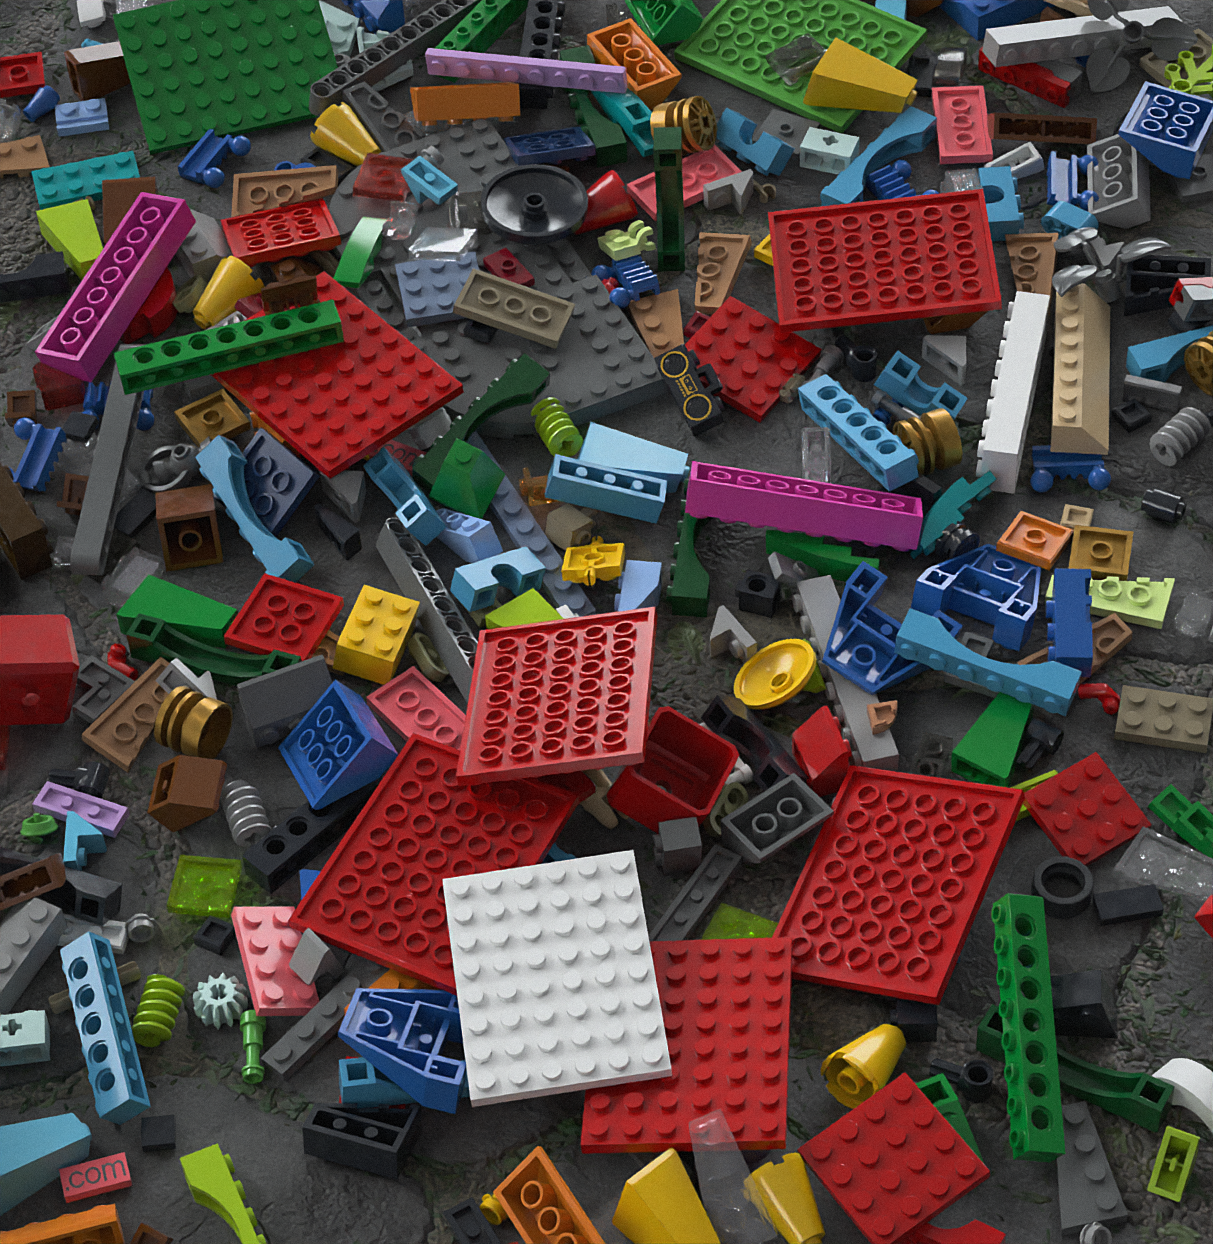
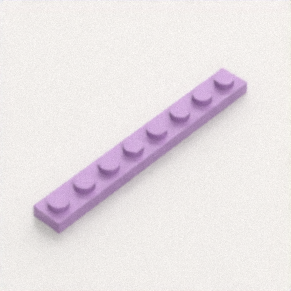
M428 48L425 53L427 70L430 75L626 93L628 87L626 67L434 48Z

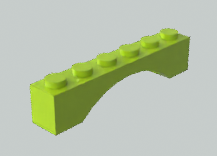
M217 1143L181 1157L180 1162L194 1201L222 1217L235 1231L241 1244H267L263 1234L256 1236L253 1227L258 1226L252 1208L248 1207L245 1209L242 1200L246 1199V1195L240 1180L234 1182L231 1174L235 1173V1169L229 1154L222 1155Z

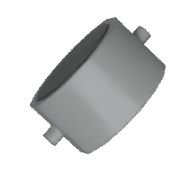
M442 407L408 428L413 437V442L417 444L420 450L431 447L433 441L439 435L444 436L450 430L452 421Z

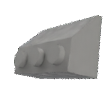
M190 209L196 223L175 254L190 278L200 274L205 282L209 283L220 261L225 256L228 258L232 254L225 235L215 219Z

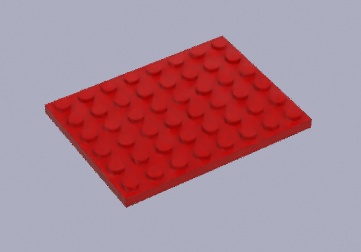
M983 189L768 212L780 333L1002 309Z
M324 271L316 276L318 299L320 302L334 300L341 320L344 342L210 375L331 479L455 399L464 391L463 384ZM262 309L246 320L265 316V313Z
M648 607L480 630L456 772L458 785H480L488 782L510 781L527 777L537 778L550 774H569L574 771L600 770L606 767L631 766L637 763H644L658 617L656 608Z
M413 732L289 918V926L302 933L310 928L324 942L457 996L442 879L541 864L579 803L578 795L532 777L488 782L480 785L459 786L456 772L460 750Z
M850 765L831 806L834 815L825 820L772 938L792 937V979L939 1005L1025 800L1023 790Z
M792 937L649 941L672 1076L586 1089L581 1134L582 1154L666 1152L671 1147L676 1152L786 1149Z

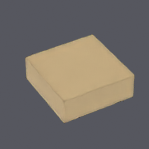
M1065 504L1060 525L1074 530L1075 525L1091 526L1094 509Z

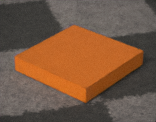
M1020 511L997 542L996 551L1050 570L1072 540L1074 530Z

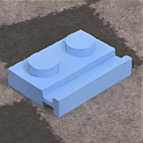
M105 98L55 105L59 137L109 130Z

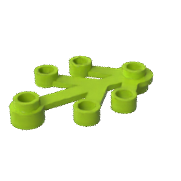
M1213 44L1211 56L1198 69L1194 63V54L1190 51H1181L1178 54L1179 65L1168 64L1165 66L1164 77L1171 80L1170 89L1191 95L1209 94L1213 98V83L1196 86L1198 83L1213 82V72H1210L1213 69ZM1180 66L1185 68L1188 76L1187 79L1181 78Z

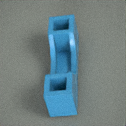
M383 447L363 466L371 479L397 507L398 511L395 513L405 528L425 546L447 527L405 466L387 449Z

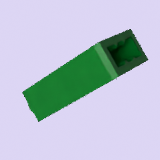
M148 574L116 614L120 632L124 635L127 634L140 613L166 620L168 626L200 643L211 647L226 648L228 644H225L224 635L238 615V611L233 607Z
M999 692L952 751L951 771L974 783L1009 788L1016 768V760L1020 756L1024 737L1034 713V705L1028 702H1021L1015 697Z

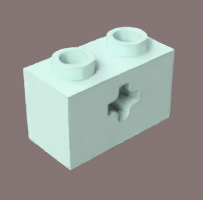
M809 127L800 145V167L839 174L852 163L855 157H859V137Z
M28 1010L23 1013L7 1015L0 1014V1066L50 1061V1026L45 1010Z

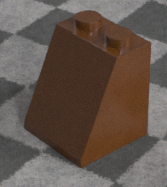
M155 176L102 180L104 245L107 244L141 192L159 195Z
M212 484L155 493L157 524L166 572L224 562Z

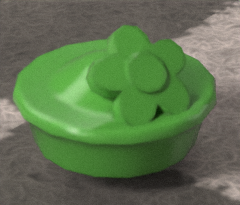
M35 813L33 817L27 818L22 822L20 833L28 840L41 844L43 839L40 837L56 831L59 826L53 816Z

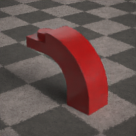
M167 267L120 339L124 344H130L147 333H150L155 338L164 332L175 319L178 311L172 303L177 292L172 275Z

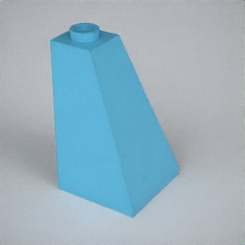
M593 422L590 423L578 456V460L667 480L666 493L676 492L679 483H684L690 467L685 465L688 457L687 453Z
M73 1113L0 1127V1216L59 1177V1169L77 1165L89 1156L90 1141L92 1139L90 1129L85 1123H81Z

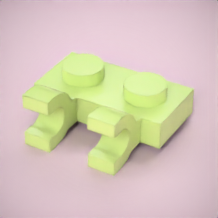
M641 220L631 223L628 232L618 229L610 230L605 233V236L597 238L599 248L615 261L641 254L640 251L643 250L651 251L656 249L655 243L652 241L648 242L646 237L653 234L652 228L649 226L645 227L644 222Z

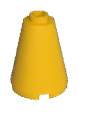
M340 102L341 106L333 104L316 120L314 125L318 128L315 134L311 131V141L317 147L357 167L381 153L380 148L350 106L344 102Z
M225 256L220 261L193 310L195 323L202 329L214 327L221 320L237 311L234 306L238 299L261 293V288L265 287L259 277L256 281L250 275L253 270L244 262L234 256H229L228 258Z
M882 1024L830 1054L822 1062L820 1070L821 1076L825 1074L829 1081L826 1084L828 1091L840 1103L854 1109L884 1088L906 1046L902 1031L896 1026Z
M795 1152L781 1156L784 1160L783 1163L774 1165L770 1161L745 1178L743 1181L745 1186H741L743 1192L789 1244H822L821 1239L825 1236V1231L805 1162L800 1153Z

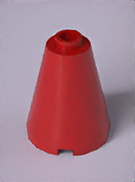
M614 170L604 174L586 191L588 195V213L582 226L574 232L575 235L630 220L638 215L630 193H626L623 188L625 184Z

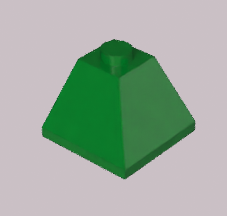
M456 438L443 462L429 498L456 512L482 519L501 485L505 473L482 450Z

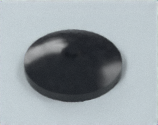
M522 165L497 174L487 183L481 195V213L487 226L507 240L522 244H547L572 235L582 226L588 213V195L582 183L572 174L562 169L547 165Z

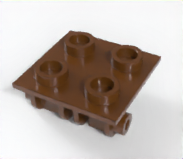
M299 276L290 282H273L261 288L265 316L285 311L284 308L290 310L291 306L299 308L298 305L303 307L320 303L317 294L316 276Z

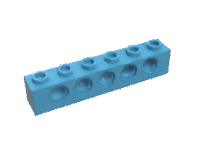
M825 374L798 388L802 410L889 492L919 477L917 470L919 460L915 451L911 448L908 449L897 435L889 432L882 421L878 422L868 408H863L852 394L849 395L844 391L838 381L835 382Z
M88 931L60 949L63 961L62 969L67 978L69 998L72 1001L76 1016L75 1024L80 1033L82 1053L86 1059L89 1071L88 1079L93 1088L96 1101L95 1109L100 1118L122 1125L151 1106L110 940Z

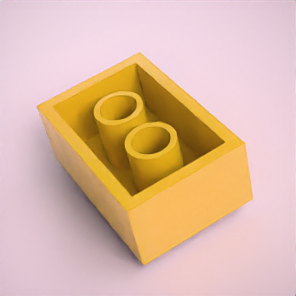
M364 585L336 644L333 669L383 685L391 681L415 629L420 602Z

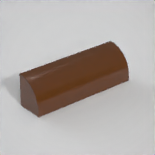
M994 112L987 115V127L990 139L1092 144L1096 142L1097 118Z
M61 853L0 876V910L63 886L66 873Z

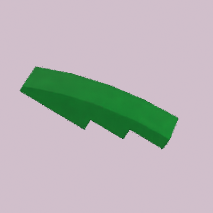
M362 217L345 247L333 278L340 285L360 288L373 271L374 258L381 250L383 236L389 230V219Z
M766 530L767 554L771 555L776 552L795 561H802L807 566L816 569L820 576L831 575L832 579L847 582L862 561L879 571L880 559L852 556V547L824 544V535L822 537H812L806 533Z
M1170 784L1148 805V808L1173 831L1213 860V815L1199 801L1191 804Z

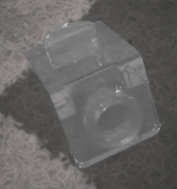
M392 201L390 203V217L382 225V235H389L394 240H405L417 229V204Z
M1188 592L1179 615L1176 614L1174 618L1176 628H1179L1178 631L1189 637H1195L1196 634L1204 637L1213 616V600Z

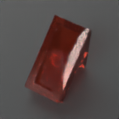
M38 362L32 368L36 386L41 390L45 410H54L84 403L85 388L83 380L41 362Z

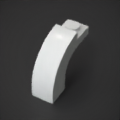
M1172 1059L1152 1076L1175 1086L1172 1105H1181L1193 1111L1213 1133V1072L1189 1059Z

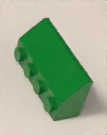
M624 0L641 30L656 46L688 39L692 33H695L700 28L701 22L704 20L692 0Z

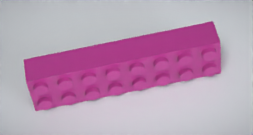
M144 192L139 194L35 350L47 373L92 382L196 223L184 199Z
M692 461L685 513H690L695 518L705 519L710 516L719 518L720 521L725 523L747 522L748 525L755 528L772 526L786 533L796 530L806 532L807 535L812 537L833 536L836 540L842 542L858 540L873 547L883 544L892 546L893 549L898 551L917 550L923 521L921 498Z

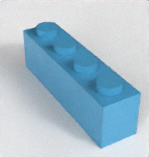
M555 454L548 474L545 498L656 523L665 502L667 480Z

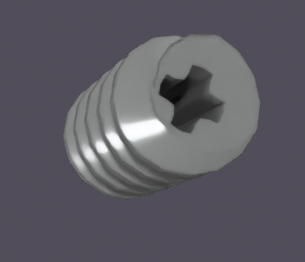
M1192 407L1181 409L1178 414L1150 438L1149 445L1153 456L1163 465H1175L1176 460H1180L1198 441L1204 438V435L1211 431L1210 421L1200 410Z
M237 780L227 784L221 791L220 801L223 805L233 840L240 847H250L263 839L271 830V827L269 826L265 809L262 807L259 791L244 780Z

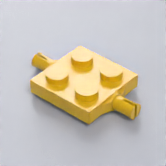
M594 536L590 545L566 548L561 569L563 581H571L572 583L583 582L587 586L591 582L592 586L595 584L596 578L609 581L621 576L625 558L624 543L603 544L604 540L602 537L598 536L596 540V536Z

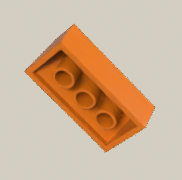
M631 18L587 34V46L589 45L595 64L626 67L627 88L634 92L649 110L662 104L682 78V74Z
M502 82L410 87L414 117L416 121H422V126L437 125V120H447V124H463V119L473 118V121L478 119L485 120L489 117H498V121L504 122L514 121V116H520L519 84Z
M537 1146L493 1191L526 1244H605L541 1146Z
M115 1204L107 1206L98 1205L88 1211L64 1214L57 1219L41 1223H29L22 1228L7 1232L0 1231V1244H125Z

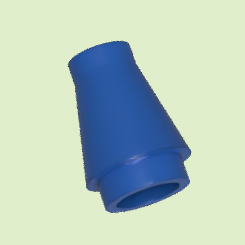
M50 86L40 87L28 106L23 110V114L28 120L34 122L37 118L54 109L55 105H58L60 97Z

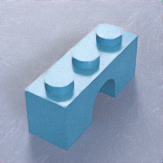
M726 108L717 123L716 138L719 140L717 145L729 152L732 149L737 151V158L748 164L752 161L756 164L754 169L766 176L769 173L780 176L795 148L764 131L759 140L752 144V135L757 124L742 114Z
M1010 166L979 168L977 188L984 191L991 240L1006 241L1005 234H1019V229H1024V215L1018 212L1021 210L1020 195H1015L1018 189L1017 177H1012Z
M897 351L874 385L920 416L923 413L944 408L954 420L968 398L945 382L938 388L925 384L917 373L921 366Z
M525 546L455 568L450 591L469 612H473L494 605L498 586L510 589L517 597L532 588L536 591L540 590L546 567Z

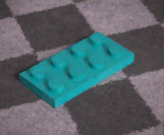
M133 151L120 152L109 156L31 171L40 210L72 203L81 198L85 200L86 196H90L93 201L103 200L102 180L140 177Z

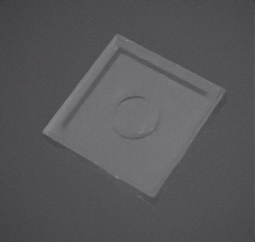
M427 227L409 248V259L460 261L477 240V229Z

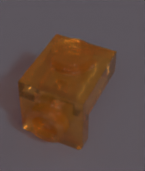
M528 467L522 468L523 479L518 480L521 496H527L529 507L558 501L545 498L548 475L531 478Z

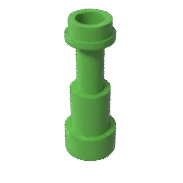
M248 1010L240 1015L243 1049L246 1051V1066L242 1068L241 1073L246 1083L256 1084L263 1080L265 1073L264 1067L260 1065V1051L263 1049V1032L266 1030V1016H256L255 1010Z

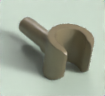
M753 179V188L760 193L759 199L761 203L768 202V195L775 199L776 187L774 185L764 184L761 186Z

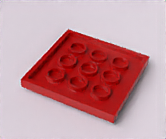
M323 198L220 220L232 256L241 260L250 268L260 262H278L283 257L292 255L301 257L309 254L311 251H329L334 249L335 246L342 245L340 234Z
M732 296L719 307L685 344L688 352L694 350L700 361L697 369L706 364L712 365L723 386V389L714 394V396H719L722 401L759 423L780 401L779 391L793 377L792 375L795 373L804 375L820 357L822 350L793 332L780 333L778 323ZM705 376L699 378L704 388L710 386Z
M906 1072L797 1149L805 1164L871 1244H899L990 1177V1170Z

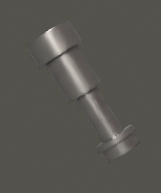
M826 346L820 355V361L813 370V376L809 381H804L801 386L825 374L830 376L832 371L839 368L845 358L844 353L836 346Z
M878 390L870 401V404L875 409L883 408L897 417L896 421L898 422L902 420L907 421L911 417H917L919 420L921 418L919 414L904 406L902 408L886 398L887 392Z

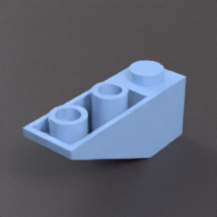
M445 508L436 510L447 526L437 538L466 562L474 563L503 552L490 521Z
M627 560L625 572H622L621 576H619L618 588L622 590L621 594L616 593L614 610L619 612L648 607L656 608L659 604L662 588V563Z

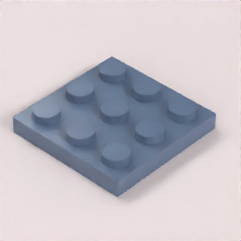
M475 252L395 264L407 327L466 318L453 313V308L472 269L479 270Z

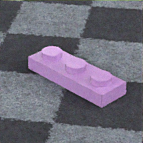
M49 781L46 782L32 803L35 812L51 815L53 818L65 822L67 811H74L102 834L113 838L117 836L129 817L127 807Z

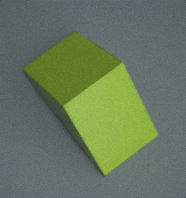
M1170 1126L1166 1127L1147 1191L1177 1202L1181 1201L1196 1163L1200 1137Z

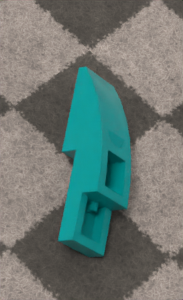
M628 88L626 93L591 90V93L610 120L624 129L643 157L654 154V141L650 126L652 112L643 101Z
M990 470L971 485L962 476L937 500L922 521L917 550L911 549L910 555L913 559L921 553H924L925 556L935 550L937 539L944 537L942 531L951 523L957 525V521L961 522L964 519L962 515L972 507L970 502L975 498L980 502L992 492L989 487L997 478Z

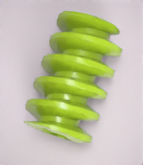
M549 397L541 400L532 409L531 416L537 415L535 429L544 441L545 446L554 457L555 454L565 457L575 455L583 444V438L579 435L578 429L574 426L573 421L570 420L569 415L562 412L565 409L563 406L558 405L560 401L557 398Z
M160 974L147 976V982L143 990L144 993L141 995L140 1004L137 1007V1015L134 1017L133 1026L131 1027L134 1041L145 1047H156L160 1045V1041L164 1042L171 1039L172 1032L170 1030L175 1027L174 1019L178 1017L179 1013L177 1008L182 1004L180 997L185 994L183 985Z

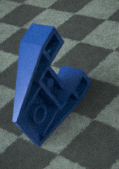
M986 544L928 568L916 580L910 609L933 616L937 610L945 613L947 609H951L995 626L992 636L994 642L1001 644L1006 649L1020 651L1031 636L1037 610L1041 567L996 551V546Z
M862 561L846 582L822 663L869 694L874 695L931 667L915 660L905 659L901 655L894 653L896 637L902 624L873 606L882 595L888 577ZM937 610L932 617L938 618L944 628L957 640L963 625Z
M356 988L338 1031V1037L422 1106L455 1114L464 1091L466 1062L442 1057L448 1040L463 1044L457 996L444 990Z

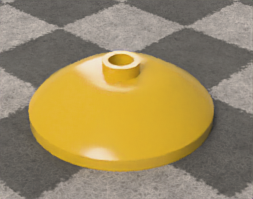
M800 639L781 640L761 649L743 665L737 674L734 682L736 698H740L749 709L758 710L774 708L789 701L807 685L813 675L816 666L814 650L806 641Z

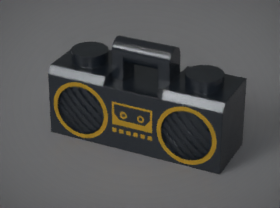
M681 344L654 358L657 369L694 437L724 422L721 412L725 411V408L719 396L714 398L712 396L721 391L723 386L711 364H706L697 369L700 361L694 350L688 352L685 344ZM705 376L710 386L704 388L699 378Z

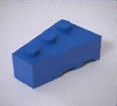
M1055 569L1052 600H1046V618H1051V623H1047V641H1052L1053 646H1048V662L1055 661L1082 671L1081 677H1091L1093 661L1092 622L1090 619L1092 595H1089L1091 569Z

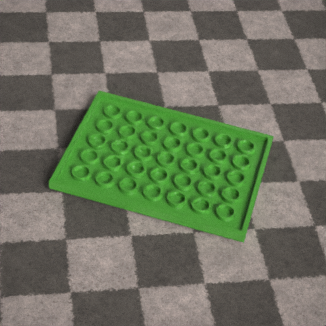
M721 0L704 18L700 28L674 51L675 59L805 118L819 122L821 125L842 134L863 110L809 106L803 103L812 72L835 37L899 70L928 36L927 29L860 0Z

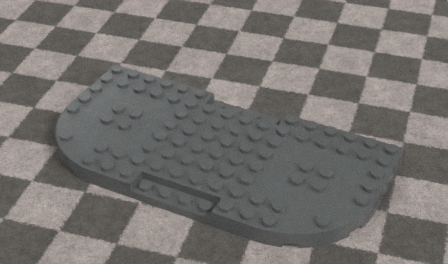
M486 118L485 120L478 119L386 152H381L359 165L338 186L328 210L341 238L342 245L335 246L332 249L339 262L354 229L363 216L389 219V230L383 236L381 250L374 258V269L361 287L355 288L361 300L368 308L463 384L464 393L442 406L451 420H454L459 415L463 417L468 412L471 402L478 396L482 397L487 392V387L496 377L500 379L506 373L505 370L508 364L515 358L519 359L524 353L550 373L549 386L532 404L516 406L489 418L476 429L480 435L514 439V435L526 434L540 437L535 429L537 415L531 416V411L538 402L549 397L557 398L560 401L558 405L563 406L565 409L562 412L569 415L570 420L573 421L576 427L668 393V387L657 369L654 357L619 306L610 302V294L598 276L591 275L566 238L547 244H522L499 236L485 223L481 213V195L485 186L497 174L518 166L511 157L507 145L489 119ZM430 146L435 147L444 157L445 161L440 165V171L458 184V192L440 205L430 198L419 204L401 173V169L418 156L423 157L421 151ZM506 247L534 277L535 285L529 288L576 304L574 313L556 349L501 329L497 330L489 344L464 337L463 329L469 322V318L407 327L395 264L475 252L479 270L491 274L483 265V258Z

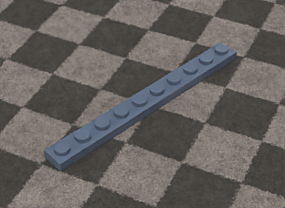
M475 431L467 443L482 450L501 469L477 431ZM505 475L489 505L517 549L526 546L546 567L541 585L555 607L559 608L567 605L571 612L578 614L579 617L596 615L595 608L579 584L563 581L561 572L563 560Z

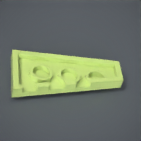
M1052 575L1049 583V587L1045 596V604L1046 600H1052L1054 575ZM1108 576L1104 580H1093L1091 577L1089 595H1092V606H1090V614L1108 617L1116 613L1122 621L1162 629L1174 588L1175 578H1164V582H1150V578L1137 577V581H1119V577Z

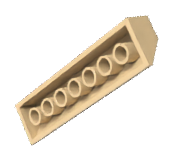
M1082 283L1071 288L1063 297L1056 292L1050 452L1108 455L1110 306L1086 284Z

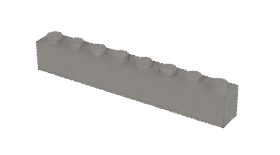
M1169 6L1118 13L1124 19H1128L1129 22H1140L1144 27V31H1147L1150 35H1153V23L1160 18L1170 17L1183 22ZM1112 15L1104 21L1094 16L990 28L986 29L982 52L995 67L1091 55V53L1100 48H1109L1116 52L1123 43L1121 30L1124 24ZM1143 36L1138 42L1128 44L1124 50L1151 47L1153 40Z
M831 575L796 582V594L792 595L795 611L800 612L802 615L800 617L802 631L804 634H809L810 638L808 641L811 643L812 649L817 656V663L822 678L825 677L826 680L825 692L829 701L833 700L834 716H837L843 726L842 738L849 741L852 756L850 757L852 765L898 772L899 753L890 729L888 728L879 734H872L867 715V704L879 703L877 695L869 694L822 663L840 604V598Z

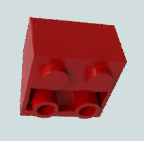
M823 706L792 734V754L796 763L809 777L806 785L819 797L838 792L850 767L848 757L852 756L849 741L842 739L841 726L837 716L832 717L828 706Z

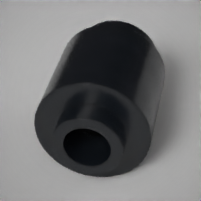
M1158 488L1154 490L1147 489L1142 500L1141 511L1147 512L1148 516L1174 524L1177 519L1182 520L1187 504L1183 503V496Z

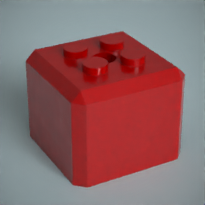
M64 614L0 616V725L61 724L70 718L80 666L71 622Z
M669 706L660 707L648 722L645 762L631 766L622 765L606 795L609 805L657 834L659 822L696 817L699 827L710 813L739 757L737 748L732 743Z

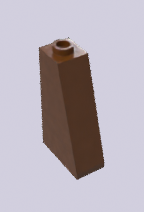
M119 41L71 49L64 52L72 91L81 101L97 99L131 84Z

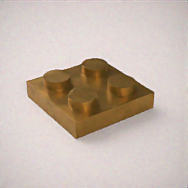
M223 389L174 411L175 419L198 448L200 443L208 436H210L212 441L218 435L231 439L251 429L248 418Z
M1075 525L1069 569H1091L1092 579L1104 580L1108 576L1119 577V581H1127L1133 532Z

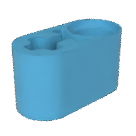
M1058 201L1041 219L1043 229L1047 233H1058L1059 239L1083 227H1093L1095 229L1099 227V223L1093 214L1065 201Z

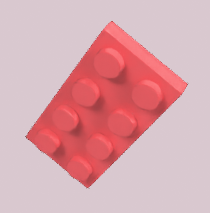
M984 86L932 88L934 116L937 117L936 135L940 164L993 161L992 143L987 127Z
M715 144L707 151H699L682 159L684 208L704 199V184L742 172ZM652 172L628 183L627 193H630L631 197L651 218L657 221L655 172Z
M414 666L366 696L367 705L406 742L414 732L460 750L466 715Z
M234 907L231 913L256 1016H305L319 1002L315 982L307 985L289 966L290 960L302 937L301 932L290 928L288 922L295 911V907Z

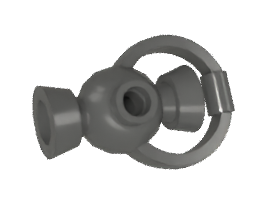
M210 436L200 443L199 448L181 443L176 446H164L153 451L144 460L138 474L142 488L155 494L183 489L191 480L197 479L201 475L199 470L201 466L195 457L212 442ZM170 457L169 462L165 463L163 460H161ZM152 466L163 486H153L149 474ZM176 475L178 478L172 482V477Z

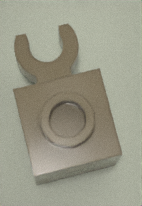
M567 503L548 514L545 535L565 551L569 547L585 546L590 542L591 529L596 525V522L591 517L596 515L598 511L588 507H584L579 511Z

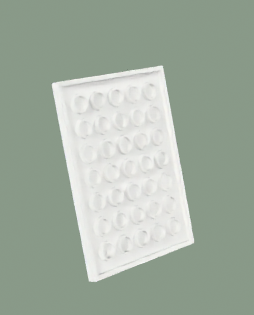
M634 850L442 879L472 1107L672 1076Z

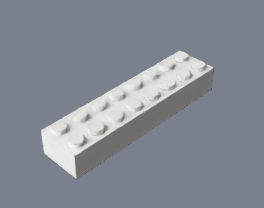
M1017 291L1015 302H1009L1007 318L1011 320L1005 321L1003 337L1007 339L1006 341L1001 340L999 357L1003 358L996 362L995 376L998 377V380H992L990 396H993L994 399H988L986 416L990 418L983 422L982 437H985V439L979 441L977 457H981L982 460H978L976 477H981L990 470L997 478L989 487L992 491L1015 493L1047 336L1050 295Z

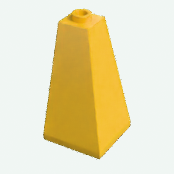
M835 37L812 72L803 103L809 106L901 113L906 104L911 106L918 92L914 89L918 80Z
M672 1147L626 1181L611 1223L634 1244H721L677 1152Z

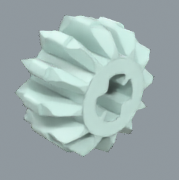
M222 973L218 979H214L209 975L208 983L199 982L198 991L193 993L195 1014L198 1018H202V1022L206 1026L214 1023V1026L219 1029L222 1023H227L232 1027L233 1019L240 1020V1015L244 1010L248 1009L246 988L243 984H239L235 976L227 979L225 974Z

